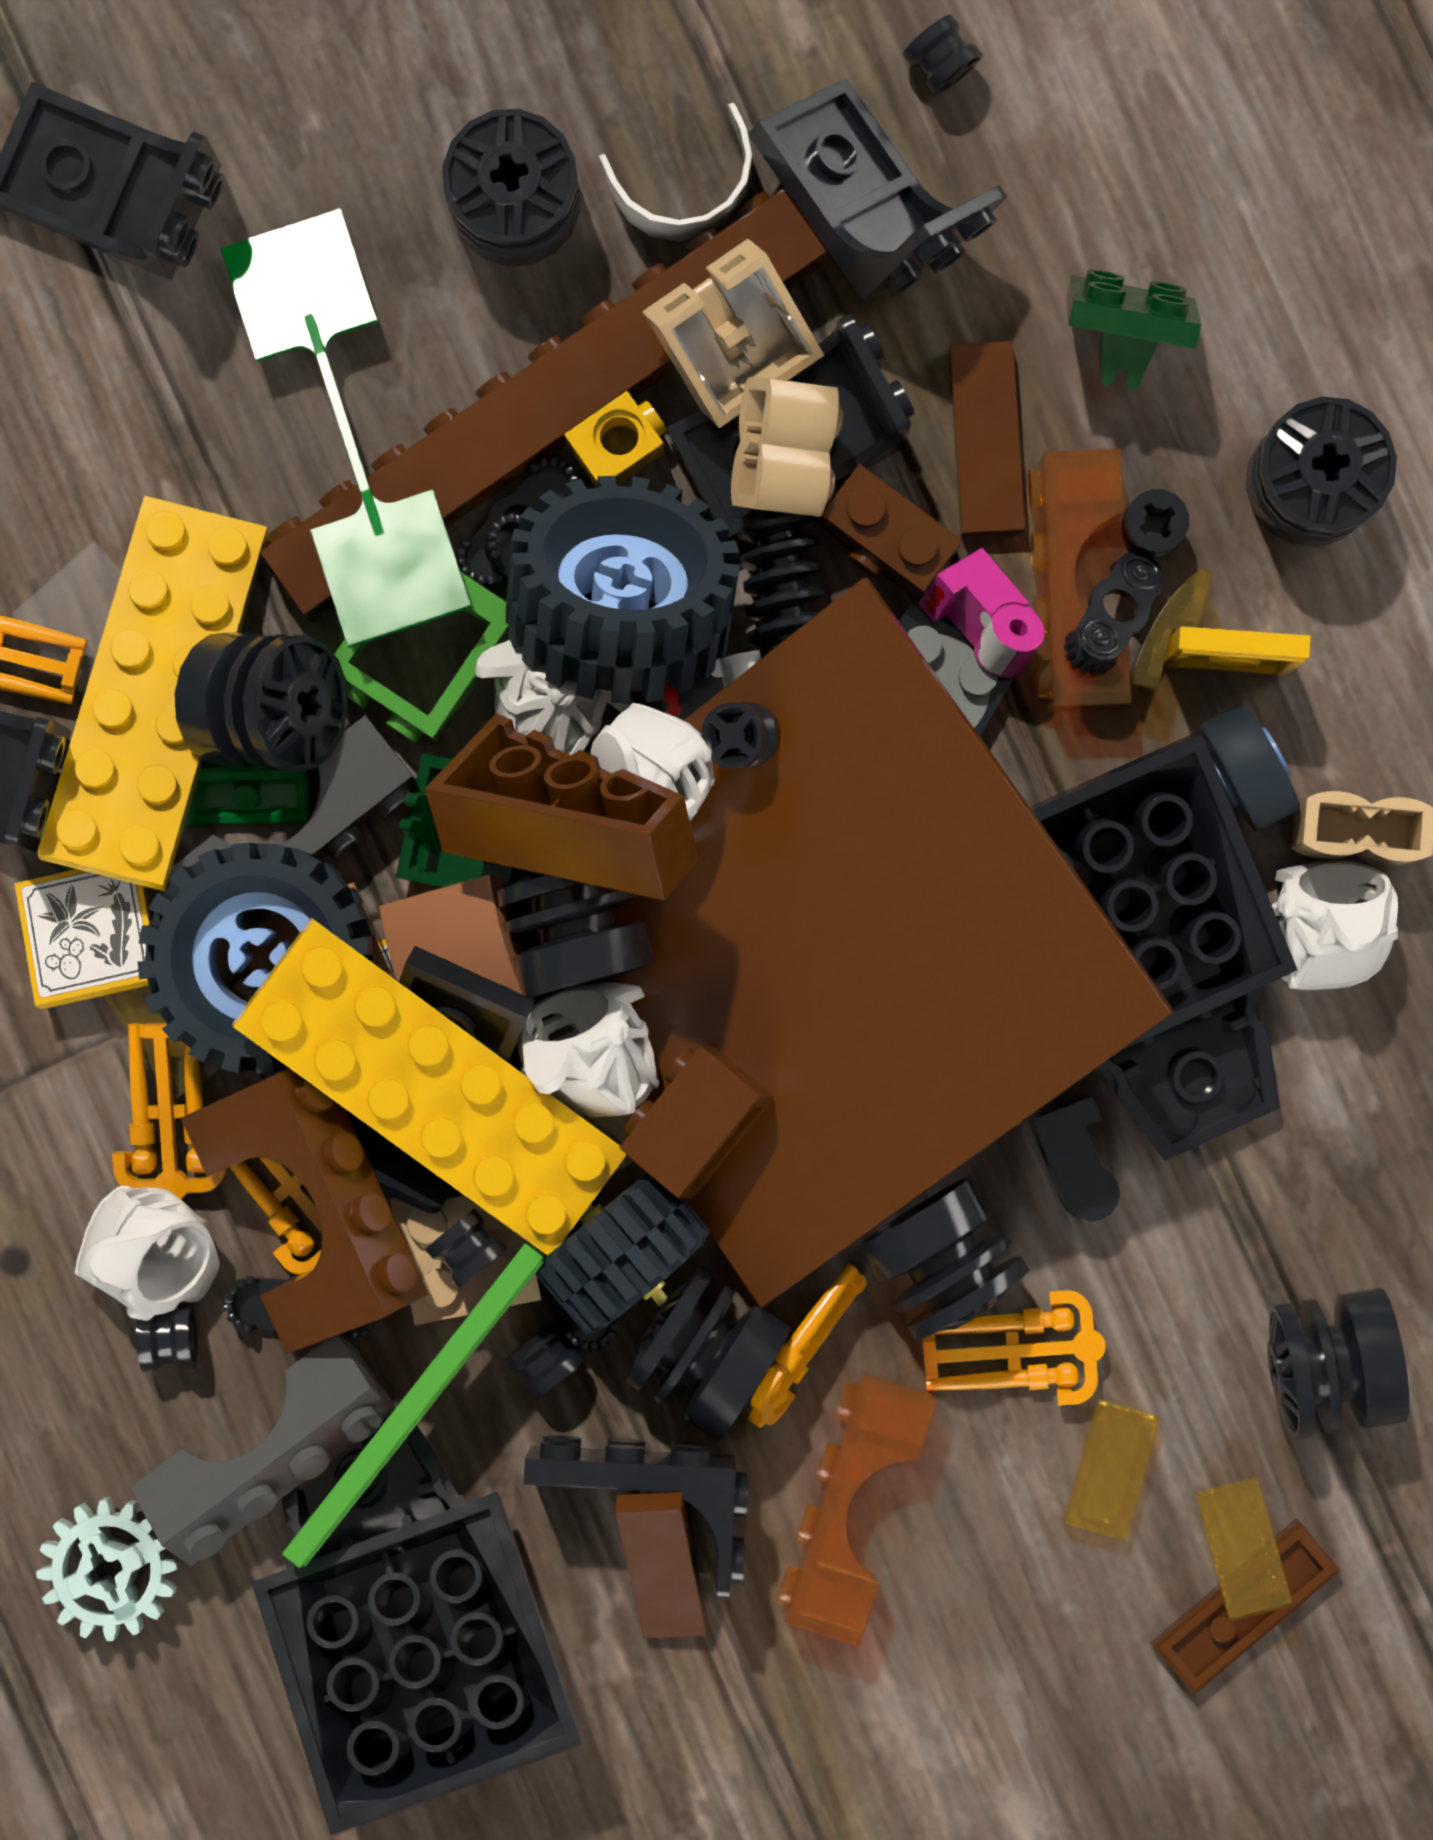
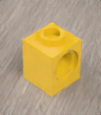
M626 391L566 432L564 437L567 447L595 487H597L598 476L615 475L616 486H618L664 454V443L659 436L667 432V429L657 412L646 399L637 405L628 391ZM616 426H624L633 430L638 437V442L634 449L624 455H615L608 452L602 445V439L609 429Z

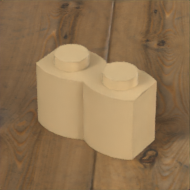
M748 377L743 390L739 413L740 443L732 469V506L822 516L825 505L831 499L835 487V475L831 468L829 452L843 424V409L839 403L838 388L771 378Z
M1327 791L1314 794L1299 801L1300 809L1294 812L1291 848L1310 858L1336 860L1355 854L1359 858L1373 864L1399 866L1427 858L1433 852V807L1419 800L1393 797L1371 804L1366 799L1352 793Z

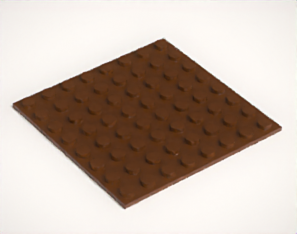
M863 578L683 720L701 733L702 725L707 715L717 706L729 702L760 703L770 709L778 720L781 731L780 743L772 758L766 763L755 767L732 769L721 767L713 762L714 774L716 775L714 785L711 786L704 802L690 821L699 861L665 901L638 895V898L612 911L615 924L628 922L646 923L656 964L582 984L608 982L641 987L645 997L630 1004L639 1019L646 1023L649 1030L648 1038L654 1053L656 1078L659 1080L658 1088H653L644 1102L651 1100L655 1103L670 1084L665 1079V1076L672 1064L686 1050L691 1049L695 1052L700 1045L716 1048L774 1097L694 1199H687L699 1218L709 1228L710 1234L760 1308L772 1302L1174 1013L1172 1007L868 578ZM749 725V727L746 729L748 734L747 740L752 744L753 741L751 740L750 728L752 726ZM524 870L523 877L530 871ZM606 888L607 893L619 891V890H614V889ZM528 902L508 906V920L531 914ZM536 932L511 933V940L525 943L526 950L539 945ZM562 990L555 991V992H552V993H548V995L551 996V995H553V994H555V993H557V992H560V991H562Z

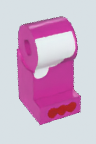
M983 548L937 574L918 604L934 623L947 616L974 646L975 658L980 666L988 673L997 677L1010 678L1018 675L1028 664L1044 639V626L1039 616Z

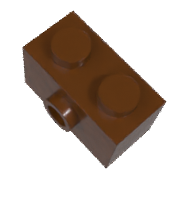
M861 464L857 466L823 511L819 522L820 528L852 551L848 558L857 567L877 580L883 574L919 602L936 575L945 569L962 543L960 538Z
M701 1045L695 1052L688 1049L676 1059L665 1076V1079L670 1084L655 1103L647 1100L633 1113L625 1125V1130L629 1133V1136L619 1147L673 1195L683 1199H694L774 1099L771 1094L716 1048Z

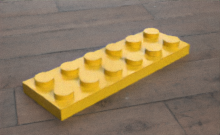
M144 496L37 851L40 860L161 891L166 890L203 763L184 743L176 721L174 693L180 667L192 647L209 634L223 632L241 633L263 557L260 551L266 547L267 536L269 535L266 526Z
M313 918L308 921L231 1024L236 1030L547 1256L561 1245L626 1157V1154L619 1149L620 1145L551 1094L539 1093L528 1077Z

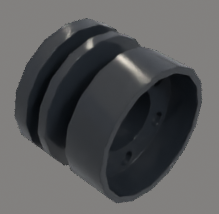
M522 109L492 110L469 121L451 141L442 166L444 194L451 218L462 241L481 258L504 266L532 265L555 254L572 235L580 213L576 159L564 134L546 118ZM507 170H514L515 175L519 179L520 189L507 192V188L503 183L502 173Z
M1322 396L1296 404L1279 418L1260 439L1248 461L1246 491L1253 513L1270 533L1292 545L1320 547L1343 540L1383 506L1395 484L1397 456L1390 433L1372 411L1350 399ZM1322 454L1325 455L1327 464L1337 465L1339 469L1329 481H1326L1324 471L1313 470L1312 467Z
M240 632L209 634L192 647L181 665L174 693L176 721L184 743L199 760L220 767L252 768L258 766L265 770L281 769L289 772L315 769L332 755L343 735L348 713L347 682L339 659L326 643L308 635L287 636L284 634L263 636L259 633Z
M532 871L528 872L525 877L511 886L495 891L499 908L528 902L531 911L529 915L503 923L506 933L536 932L539 945L525 950L513 958L522 995L532 998L656 964L646 923L628 922L615 924L612 914L613 910L638 898L637 894L623 891L607 893L605 887Z
M972 1176L965 1177L920 1202L857 1245L880 1283L890 1281L906 1273L910 1276L913 1284L893 1302L898 1313L909 1310L924 1301L928 1305L926 1310L906 1325L916 1341L936 1332L956 1329L981 1315L1000 1302L1010 1287L1030 1271L1019 1255L995 1267L990 1262L1013 1243L1008 1234L996 1235L982 1242L977 1241L973 1232L986 1222L994 1212Z
M698 1267L691 1278L674 1292H670L667 1300L662 1304L637 1344L633 1366L626 1382L640 1390L655 1367L666 1372L667 1374L653 1396V1400L662 1404L683 1383L692 1389L685 1407L683 1419L719 1442L763 1379L786 1340L791 1327L756 1304L749 1308L735 1325L729 1322L724 1316L731 1303L734 1290L725 1285L709 1308L698 1302L712 1278L710 1274Z
M1373 1288L1337 1294L1333 1325L1327 1324V1320L1315 1299L1302 1300L1300 1325L1291 1304L1281 1303L1270 1306L1269 1342L1267 1344L1270 1378L1276 1400L1284 1412L1289 1430L1295 1439L1314 1436L1316 1412L1326 1433H1339L1342 1423V1402L1347 1401L1359 1426L1364 1429L1407 1421L1410 1396L1404 1350L1397 1320L1384 1289Z

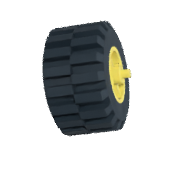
M646 1173L604 1208L600 1204L595 1208L590 1204L583 1214L584 1217L580 1219L583 1225L544 1258V1263L536 1271L535 1275L584 1334L597 1332L613 1322L641 1298L647 1300L652 1297L658 1306L662 1305L668 1298L661 1289L665 1285L663 1280L703 1246L710 1230L685 1199L677 1198L649 1173Z

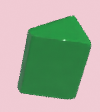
M203 761L185 826L308 823L312 817L311 770L289 772L281 769L265 770L258 766L252 768L220 767Z

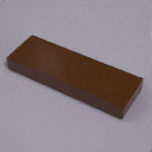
M1013 341L951 344L949 346V365L960 536L1023 533L1025 531Z
M674 1492L617 1495L615 1515L643 1638L707 1636L708 1614L683 1494Z
M1295 1519L1150 1643L1195 1695L1341 1570L1302 1523Z

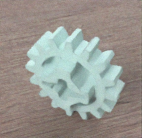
M104 1497L99 1501L97 1514L95 1515L84 1502L74 1508V1517L77 1524L74 1525L64 1518L58 1520L53 1525V1528L61 1538V1541H46L39 1550L47 1557L53 1559L52 1564L36 1571L38 1579L52 1580L54 1586L42 1600L44 1604H51L57 1601L63 1604L65 1608L57 1620L61 1625L69 1622L74 1617L82 1620L80 1636L83 1638H87L98 1625L103 1626L106 1641H114L119 1635L120 1624L123 1623L134 1636L144 1629L142 1612L155 1620L164 1613L165 1610L156 1597H172L177 1591L178 1586L165 1579V1574L177 1570L181 1566V1559L165 1557V1548L161 1546L148 1520L144 1519L141 1521L136 1518L138 1511L137 1501L131 1500L124 1506L121 1512H115L112 1498ZM105 1526L123 1529L135 1536L138 1541L129 1543L115 1538L109 1527L105 1528ZM79 1538L81 1543L78 1546L82 1553V1558L78 1569L68 1575L70 1551ZM103 1557L107 1562L118 1559L121 1563L123 1570L115 1576V1580L110 1575L100 1578L97 1574L96 1567L103 1562ZM150 1563L149 1584L139 1600L137 1596L139 1590L135 1580L139 1569L145 1564ZM86 1594L103 1600L109 1611L92 1607L80 1597Z

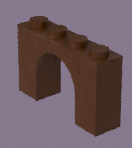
M289 1068L181 1117L207 1177L250 1158H268L277 1161L293 1172L306 1187L314 1201L322 1229V1247L317 1264L313 1270L305 1272L260 1295L286 1354L384 1318L428 1295L346 1109Z

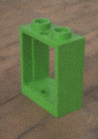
M462 572L460 573L472 608L464 611L487 625L488 628L429 715H426L353 666L368 642L348 648L344 639L334 654L339 659L347 682L348 699L363 709L372 700L392 713L386 724L415 744L419 743L423 735L435 743L439 742L481 679L475 675L478 658L487 649L506 642L509 638V624H505L506 602Z

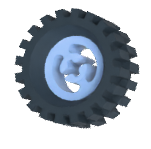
M615 475L598 476L597 487L593 489H587L581 479L565 483L564 498L562 499L552 490L540 496L537 511L528 507L521 515L519 529H514L511 543L505 624H509L508 637L513 648L523 646L522 661L532 671L546 664L545 681L558 688H561L568 679L576 682L577 696L593 700L596 689L612 691L611 703L629 704L630 692L636 691L643 692L646 703L663 700L666 685L670 684L678 694H681L693 688L695 673L706 679L715 670L717 657L723 659L728 646L740 565H737L739 550L736 540L728 541L730 528L722 518L708 522L710 507L700 499L696 498L689 505H685L681 502L683 490L666 484L662 493L650 491V479L632 477L631 487L616 486ZM592 592L591 601L586 599L584 595ZM649 600H652L657 606L648 609Z
M251 842L232 844V847L222 850L213 849L197 856L199 861L192 866L181 867L169 878L173 882L165 893H157L148 908L154 911V915L150 925L142 926L138 942L139 944H146L145 961L137 962L139 980L147 979L151 995L144 998L151 1014L159 1012L167 1025L162 1030L173 1042L182 1041L191 1048L188 1054L201 1062L213 1061L221 1064L222 1070L236 1073L242 1071H256V1074L276 1072L288 1067L231 1025L248 1002L232 993L220 976L217 966L219 942L223 938L229 942V968L233 974L241 973L254 958L253 954L248 950L251 943L256 946L266 945L279 933V931L272 928L247 929L244 926L243 917L247 912L267 909L286 917L296 926L299 932L313 918L377 966L378 953L373 954L372 936H376L372 919H367L363 912L361 904L364 902L356 889L350 888L341 879L342 874L330 864L317 860L313 857V854L277 844ZM289 941L280 942L271 952L269 959L275 966L291 946ZM267 968L257 969L243 983L251 987H260L271 970Z

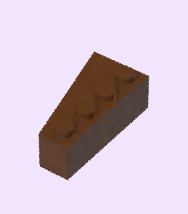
M498 713L484 725L425 788L443 852L664 901L699 861L684 795L625 769L610 773L600 768L598 757L582 750L569 755L555 748L552 737L537 730H532L527 735L515 731L512 719Z

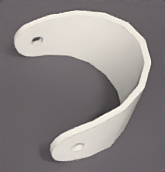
M735 103L727 104V109L735 134L742 148L744 158L742 177L728 200L704 216L678 220L653 215L630 200L617 181L606 155L601 154L598 156L611 195L629 223L651 237L680 242L694 239L697 235L712 227L717 230L731 221L736 211L747 198L752 176V152L748 133Z

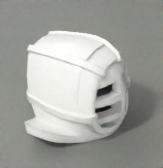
M510 640L487 649L476 662L475 675L477 677H494L496 688L495 714L498 713L512 719L515 731L527 735L532 730H537L552 737L555 748L569 755H573L578 750L583 751L592 736L599 732L602 717L608 703L621 713L634 703L631 696L629 697V704L611 703L612 691L596 689L593 700L577 696V683L569 679L561 688L545 681L547 665L544 664L532 671L522 661L523 646L513 648Z
M632 703L628 709L617 716L610 726L606 725L592 743L591 755L598 757L601 769L610 773L625 769L684 795L690 821L698 812L716 779L713 761L711 760L712 751L702 739L701 733L691 724L649 706Z
M1346 860L1315 861L1277 870L1275 881L1283 882L1278 900L1272 904V908L1298 971L1282 977L1288 983L1289 988L1298 990L1347 988L1367 981L1381 970L1390 954L1393 941L1398 939V927L1396 926L1398 896L1385 873L1371 866ZM1370 883L1376 885L1377 889L1365 886L1363 884ZM1359 898L1368 900L1364 903L1355 904V902L1358 901Z
M608 982L575 986L557 992L535 1004L530 1011L518 1041L522 1074L528 1077L539 1093L551 1094L579 1116L609 1117L633 1114L636 1108L645 1101L652 1089L658 1088L659 1080L656 1078L654 1053L648 1038L649 1030L646 1023L639 1019L630 1004L645 997L641 987ZM550 1014H558L542 1022V1018ZM566 1025L574 1028V1031L552 1041L549 1040L548 1035Z
M121 1185L102 1199L94 1211L86 1228L77 1258L75 1274L127 1307V1314L131 1318L148 1321L154 1315L173 1311L177 1308L178 1303L182 1301L196 1302L201 1300L210 1289L219 1270L220 1262L214 1242L207 1229L209 1222L194 1213L179 1197L163 1188H131L129 1185Z

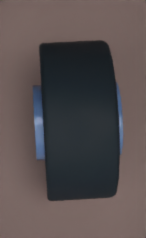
M1240 703L1199 725V732L1203 735L1230 803L1234 808H1239L1255 832L1263 830L1300 809L1299 799L1290 781V778H1292L1290 770L1280 750L1265 727L1261 728L1255 716L1244 703Z

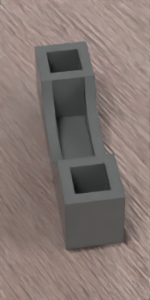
M363 716L343 732L332 755L318 766L320 793L315 811L300 832L279 845L313 854V857L317 860L326 853L332 859H336L362 839L363 835L358 828L378 813L385 820L405 806V797L410 793L408 789L416 783V778L366 716ZM212 835L176 863L171 869L169 878L181 867H190L198 862L197 856L213 849L222 850L232 847V844ZM170 879L168 880L169 884L172 885L173 882ZM259 910L247 912L243 917L244 926L249 929L263 915Z
M340 1334L326 1339L285 1370L286 1397L281 1415L269 1435L254 1449L240 1457L219 1462L202 1460L180 1449L130 1487L162 1547L190 1566H193L201 1559L214 1555L224 1546L228 1538L252 1520L260 1519L269 1514L281 1498L304 1481L314 1479L322 1474L333 1459L354 1443L371 1437L378 1431L381 1423L389 1418L396 1407L365 1356Z

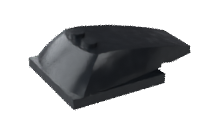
M1195 732L1030 806L1174 1010V1013L1096 1068V1070L1099 1069L1111 1085L1127 1112L1164 1161L1279 1109L1271 1043L1266 1026L1261 1024L1258 999L1264 994L1263 986L1298 971L1203 735Z
M400 1397L391 1399L395 1407L402 1401ZM418 1425L414 1427L305 1567L302 1565L299 1568L289 1559H286V1570L251 1582L330 1834L333 1836L584 1744L500 1495L495 1492L467 1503L463 1495H459L445 1474L438 1457ZM375 1434L363 1441L354 1443L333 1459L322 1474L314 1479L304 1481L282 1498L285 1523L290 1528L291 1541Z

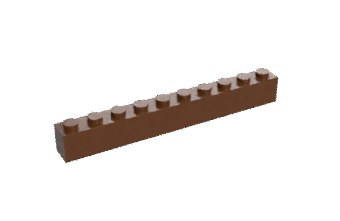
M785 188L772 197L766 191L755 195L736 211L735 214L739 220L720 233L714 227L703 231L684 247L687 256L668 269L665 268L663 263L648 269L632 283L635 292L616 305L613 304L611 299L601 302L580 319L583 328L564 341L557 335L536 347L528 355V359L531 362L530 365L512 377L507 372H502L488 380L476 391V395L479 398L478 401L459 414L455 408H450L439 414L424 427L423 430L427 436L407 450L403 444H399L379 456L371 465L375 472L367 477L372 495L381 502L392 503L433 489L445 528L449 527L531 470L530 466L532 463H539L540 459H547L566 445L564 437L566 432L624 392L628 391L631 397L634 398L676 369L642 311L683 283H686L691 289L697 287L711 277L706 269L707 266L746 239L751 240L767 254L787 291L826 265L829 251ZM350 480L337 485L319 500L323 508L305 521L301 522L299 517H293L275 528L267 536L270 545L260 551L310 622L335 606L310 530L350 517L359 510L362 504V495L358 484L354 486Z

